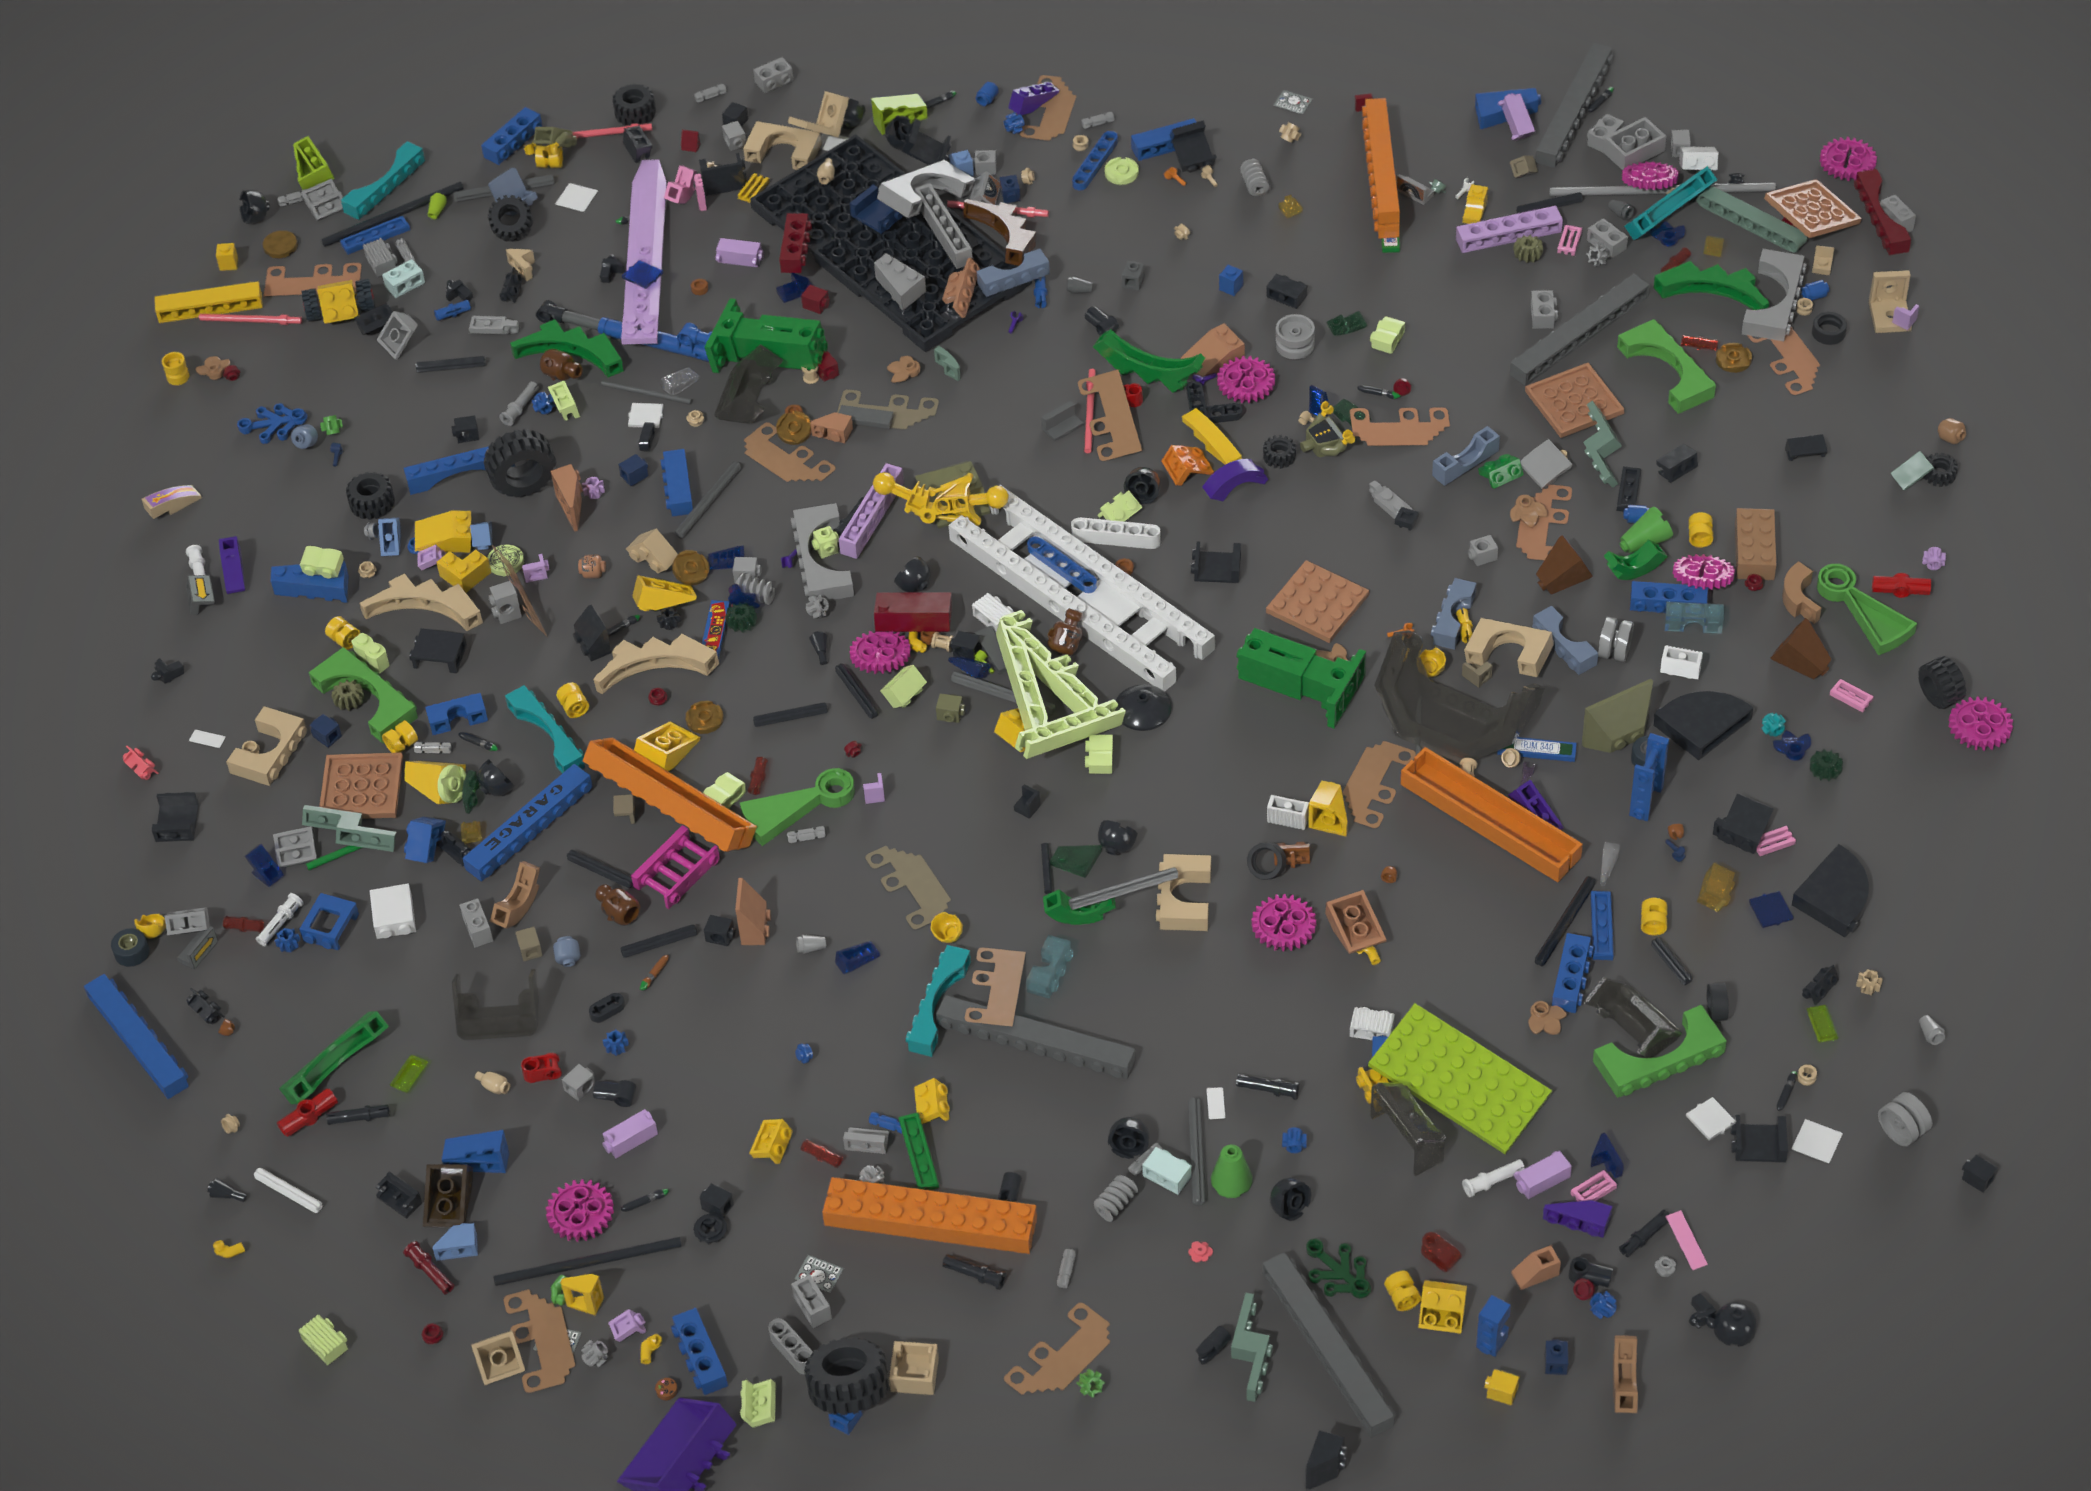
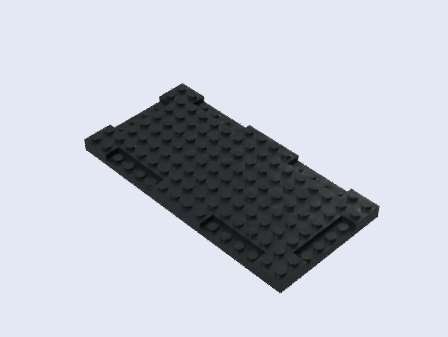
M857 134L750 198L751 209L772 226L776 224L783 231L785 229L787 213L808 214V221H811L812 228L811 231H808L810 233V241L806 244H808V251L815 256V262L856 296L860 297L862 295L901 327L903 334L924 352L950 337L954 328L999 299L1007 300L1032 284V281L986 297L976 280L966 317L961 318L953 308L954 302L946 304L942 298L949 276L954 272L963 271L965 266L956 269L921 211L910 218L903 216L902 219L895 222L882 234L851 216L850 202L869 187L875 185L879 189L881 183L906 174ZM830 158L835 169L834 178L828 184H821L817 176L818 168L826 159ZM944 204L972 248V259L978 264L980 270L992 265L1002 270H1011L1018 267V265L1005 263L1006 253ZM884 254L890 255L925 277L926 292L903 311L900 309L899 304L892 299L891 294L876 279L874 263Z

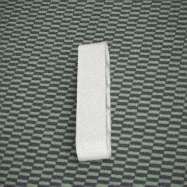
M1075 518L1071 522L1072 535L1083 543L1155 549L1161 544L1160 528L1154 524L1091 518Z

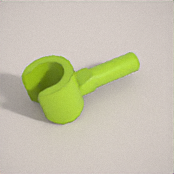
M979 650L975 654V663L984 666L993 674L994 670L985 661L987 658L986 653Z

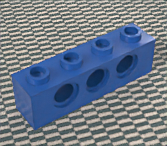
M527 107L523 108L481 145L483 157L500 165L535 134V127H543L541 115Z
M1632 581L1630 610L1706 615L1708 587L1703 590L1702 587L1696 589L1693 585L1688 587V585Z
M1567 933L1552 1006H1559L1566 1012L1576 1013L1577 1005H1582L1583 994H1580L1581 989L1585 990L1587 978H1584V973L1588 974L1590 962L1587 961V958H1592L1594 947L1590 945L1591 937Z
M693 1308L673 1316L674 1325L671 1326L674 1338L679 1337L680 1343H678L681 1354H686L688 1358L685 1362L689 1372L693 1371L695 1374L693 1380L696 1388H701L705 1396L727 1387L728 1383L725 1372L697 1309Z

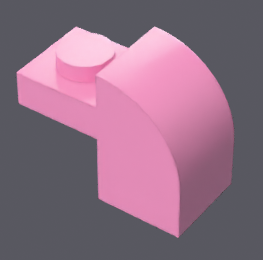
M679 166L675 182H668L664 198L678 204L688 202L696 188L693 187L697 171L685 166Z

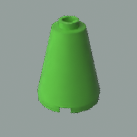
M1656 507L1649 508L1620 538L1621 542L1619 544L1624 552H1636L1648 540L1658 544L1672 538L1673 532L1668 521H1664L1660 517L1663 514Z
M1227 1145L1222 1149L1213 1169L1211 1185L1220 1196L1237 1198L1240 1197V1194L1247 1193L1250 1190L1253 1177L1241 1149L1236 1145Z

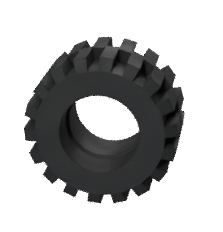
M637 83L627 84L625 87H620V90H616L615 94H613L612 101L615 118L622 125L631 126V124L636 123L642 125L650 122L651 118L655 117L654 93L648 86H643V84L637 85Z
M504 195V199L499 197L497 198V203L493 202L491 204L492 208H489L488 214L489 224L493 233L499 239L502 238L506 242L507 239L510 242H514V239L519 241L521 236L525 238L527 236L526 232L531 231L530 226L533 225L532 214L527 203L522 201L520 197L515 198L514 195H511L508 198L507 195ZM514 211L520 214L519 221L514 225L507 226L501 223L502 216L507 212Z
M382 473L358 474V477H353L352 481L347 484L346 495L351 512L357 517L360 516L361 519H377L381 515H386V512H390L391 507L394 506L395 499L388 477Z
M1940 656L1919 668L1918 680L1927 700L1934 707L1944 709L1964 699L1967 690L1963 674L1949 657Z

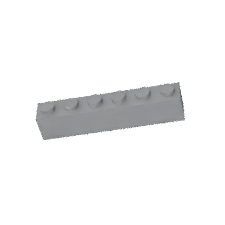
M931 183L915 188V193L923 199L920 208L921 213L956 269L964 267L967 259L972 258V248Z

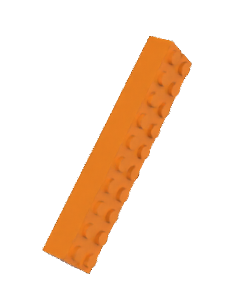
M1386 98L1365 99V106H1362V115L1364 117L1362 128L1365 130L1363 134L1364 141H1366V163H1369L1367 164L1368 174H1370V197H1373L1371 198L1372 209H1374L1373 220H1376L1374 221V231L1378 232V239L1399 237L1400 211Z
M613 737L591 740L589 742L583 762L588 764L590 769L601 772L607 779L614 780L619 787L630 790L632 795L646 800L648 805L657 807L665 815H670L677 823L689 827L691 832L700 834L706 841L718 845V848L722 851L729 852L750 846L757 828L756 825Z
M1426 747L1414 757V761L1411 760L1401 770V785L1557 883L1567 874L1569 868L1571 869L1581 859L1583 846L1581 842Z
M831 1177L827 1192L828 1197L826 1196L822 1212L824 1226L1030 1254L1037 1222L1036 1205L834 1177Z

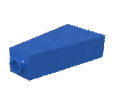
M1536 88L1475 94V109L1480 129L1507 122L1502 106H1499L1498 102L1504 100L1505 96L1512 93L1514 95L1521 94L1529 115L1538 112V105H1541V97L1537 95Z

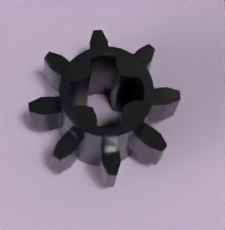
M667 607L660 610L661 615H657V622L660 624V628L664 627L666 630L677 628V622H681L677 609L674 610Z

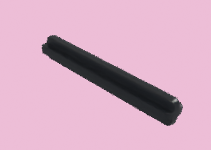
M1581 192L1520 205L1516 207V212L1519 214L1552 206L1562 207L1582 202L1583 197Z
M484 356L423 361L416 363V371L420 373L482 367L486 365V360Z
M842 663L836 665L835 672L868 717L871 719L877 717L878 710L845 665Z
M822 702L757 715L753 717L754 726L760 727L825 714L828 712L827 704Z
M570 850L567 853V860L627 888L633 886L631 876L577 851Z
M691 924L622 946L621 954L623 958H627L697 935L696 926Z

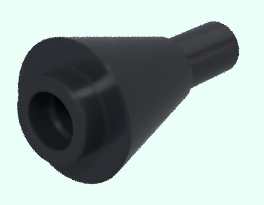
M816 631L809 637V640L819 656L820 664L825 665L827 664L826 649L828 635L822 631Z
M218 1178L210 1182L207 1190L210 1193V1198H233L244 1202L247 1194L235 1191L234 1188Z

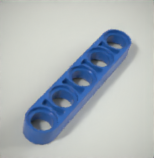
M1107 131L1101 136L1073 176L1072 184L1074 189L1084 190L1088 187L1118 143L1116 132ZM1107 138H1114V140H1111V141H1108V140H1106V139H1107ZM1101 148L1107 149L1106 151H1099ZM1093 159H1098L1099 161H1098V162H1092L1091 160H1093ZM1084 170H1091L1090 173H1085V172H1083V171H1084ZM1080 180H1081V181H1084V183H1081V184L1076 183V182H1077V181H1080Z
M1032 537L1028 540L1027 545L1030 554L1082 592L1093 593L1097 589V580L1092 574L1040 537ZM1033 544L1041 545L1039 548L1031 547ZM1052 553L1054 556L1047 558L1044 555ZM1059 563L1067 564L1065 567L1057 566ZM1073 572L1080 573L1077 577H1073L1070 574ZM1085 582H1092L1093 585H1092V586H1085L1084 583H1085Z

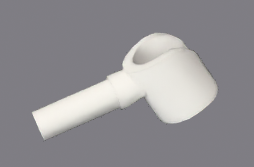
M1469 178L1464 179L1463 188L1455 198L1459 199L1466 191L1469 192L1471 184L1474 185V181L1468 183Z

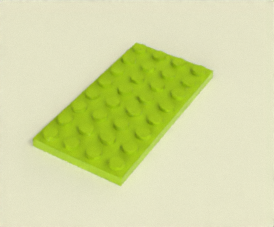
M1414 1003L1368 1063L1370 1068L1505 1155L1552 1092L1551 1089L1416 1003Z

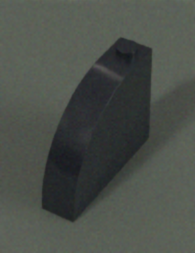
M1714 691L1693 692L1672 700L1663 708H1658L1654 713L1653 726L1699 761L1752 720L1753 707L1740 698L1726 693Z
M1838 844L1793 893L1792 906L1845 938L1850 932L1853 933L1857 929L1866 908L1869 882L1864 867L1849 850Z

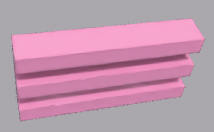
M695 174L694 180L699 209L701 211L707 210L701 174Z
M1565 225L1557 253L1564 251L1566 255L1569 252L1572 256H1575L1582 228ZM1571 230L1567 245L1564 247L1567 232ZM1577 231L1573 247L1570 248L1574 233Z
M1842 679L1830 690L1832 697L1862 713L1865 711V707L1867 708L1869 703L1873 701L1874 697Z
M1787 826L1764 833L1756 851L1759 856H1763L1795 845L1796 839L1792 838V833L1788 832Z
M1603 1170L1572 1189L1571 1195L1576 1197L1577 1202L1597 1201L1615 1190L1617 1184ZM1605 1178L1604 1181L1600 1182L1599 1184H1596V1185L1592 1186L1593 1184L1597 1183V1182L1600 1181L1601 1179ZM1592 1186L1588 1191L1580 1195V1192Z

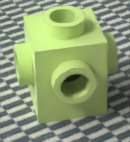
M830 526L813 531L814 539L812 540L814 550L818 551L821 559L839 553L837 544L839 537L837 532H833Z

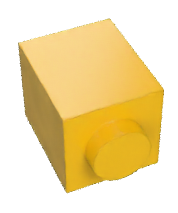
M234 243L217 244L216 259L220 271L237 270L238 255Z
M1494 1369L1492 1376H1487L1484 1386L1487 1389V1398L1512 1406L1518 1389L1519 1377Z

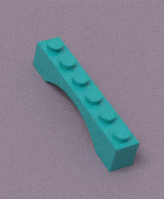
M408 141L396 151V158L391 169L382 178L368 186L350 191L341 199L343 212L360 220L425 162L423 148Z
M1706 166L1624 226L1633 240L1639 238L1676 209L1717 181V178L1710 168Z
M523 685L505 695L507 707L517 719L539 726L551 737L555 746L553 753L555 765L562 774L573 764L581 769L585 768L583 751L576 748L573 739L566 736L563 727L556 724L554 716L546 712L544 704L537 701L536 695L532 690L529 691Z
M947 945L945 951L941 952L938 968L935 967L933 970V980L926 987V997L921 999L920 1011L913 1018V1028L906 1035V1042L910 1052L932 1057L938 1043L937 1028L933 1020L936 1005L949 987L965 977L971 963L970 950Z

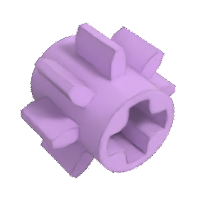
M589 477L585 483H582L584 496L588 495L590 499L600 498L601 493H605L603 480L599 481L597 477Z
M1931 547L1928 551H1924L1923 564H1927L1928 569L1938 570L1941 566H1945L1946 553H1942L1940 548Z

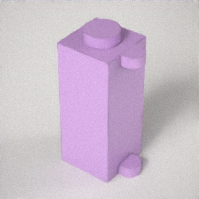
M1512 93L1505 96V99L1498 102V104L1502 106L1513 135L1512 140L1517 141L1531 136L1535 130L1521 94L1514 95Z
M720 238L716 249V261L719 263L758 267L764 257L761 243Z
M644 1109L604 1132L605 1142L602 1144L607 1153L611 1152L615 1158H618L658 1134L656 1123L652 1119L650 1112Z
M1555 1151L1551 1156L1520 1172H1515L1516 1186L1520 1193H1524L1530 1199L1570 1178L1571 1165L1560 1151Z

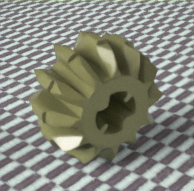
M1531 234L1527 237L1523 235L1522 238H1517L1513 247L1515 257L1519 258V261L1524 260L1526 263L1528 261L1534 263L1535 260H1539L1543 253L1542 240H1538L1537 236L1531 237Z
M346 680L344 683L339 681V686H334L331 696L334 705L339 707L341 711L345 708L348 711L350 708L357 709V705H362L364 692L360 683L357 684L355 680L351 682Z

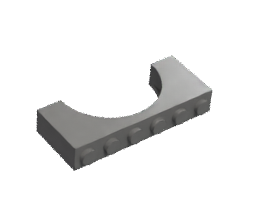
M942 160L881 183L877 199L910 218L919 214L923 201L913 191L915 188L931 183L933 188L950 192L961 198L971 194L975 179L949 162Z
M1768 249L1762 250L1758 273L1769 276L1780 283L1786 292V297L1779 304L1768 309H1746L1742 326L1743 335L1784 341L1785 336L1789 335L1791 329L1789 322L1792 323L1794 317L1792 310H1796L1797 306L1795 298H1799L1801 289L1798 286H1802L1804 278L1801 274H1805L1806 271L1805 256Z
M837 503L793 510L794 518H791L792 529L796 528V531H793L794 540L799 542V545H796L797 555L802 557L798 558L800 569H804V572H801L802 582L807 584L804 586L805 597L821 595L827 601L853 597L854 591L850 571L826 569L817 564L810 556L813 546L812 540L814 539L813 531L828 526L834 530L839 526L840 519Z

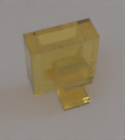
M1292 195L1284 197V201L1279 203V209L1287 218L1302 213V206Z
M1707 236L1703 254L1721 257L1724 238Z
M474 820L471 823L463 822L461 824V837L464 844L482 841L480 821L476 822Z

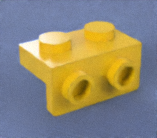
M932 1078L914 1087L916 1110L919 1113L922 1124L937 1117L942 1118L944 1121L949 1120L950 1108L947 1102L948 1090L945 1084Z

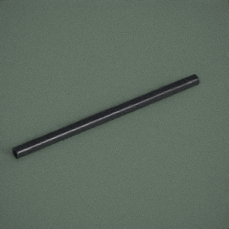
M461 181L324 237L321 239L324 247L427 205L430 203L431 196L435 193H440L446 197L454 192L463 190V184Z
M680 1237L495 1275L493 1276L495 1286L680 1248L682 1247Z

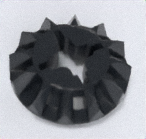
M705 1214L698 1218L694 1224L695 1237L700 1242H706L708 1245L710 1242L717 1243L719 1239L724 1238L727 1232L726 1221L717 1214ZM714 1227L715 1232L710 1231L707 1233V1228L711 1229Z

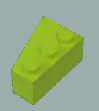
M918 94L871 98L873 121L882 135L885 134L888 123L896 116L909 118L911 124L915 118L920 121L927 119V106Z
M309 136L293 144L297 162L298 182L302 190L334 179L329 166Z

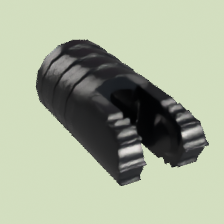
M1014 1172L1004 1173L997 1200L1016 1202L1022 1180L1019 1174Z
M1218 1326L1197 1347L1196 1353L1198 1354L1200 1364L1208 1363L1232 1340L1231 1335L1225 1328Z

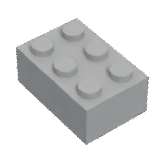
M1644 117L1605 136L1603 153L1619 168L1624 170V167H1627V165H1632V163L1638 164V162L1642 163L1664 152L1666 135Z

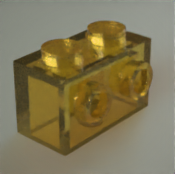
M1713 863L1704 875L1697 902L1717 912L1723 906L1726 907L1731 899L1729 892L1732 891L1735 885L1733 881L1735 872Z

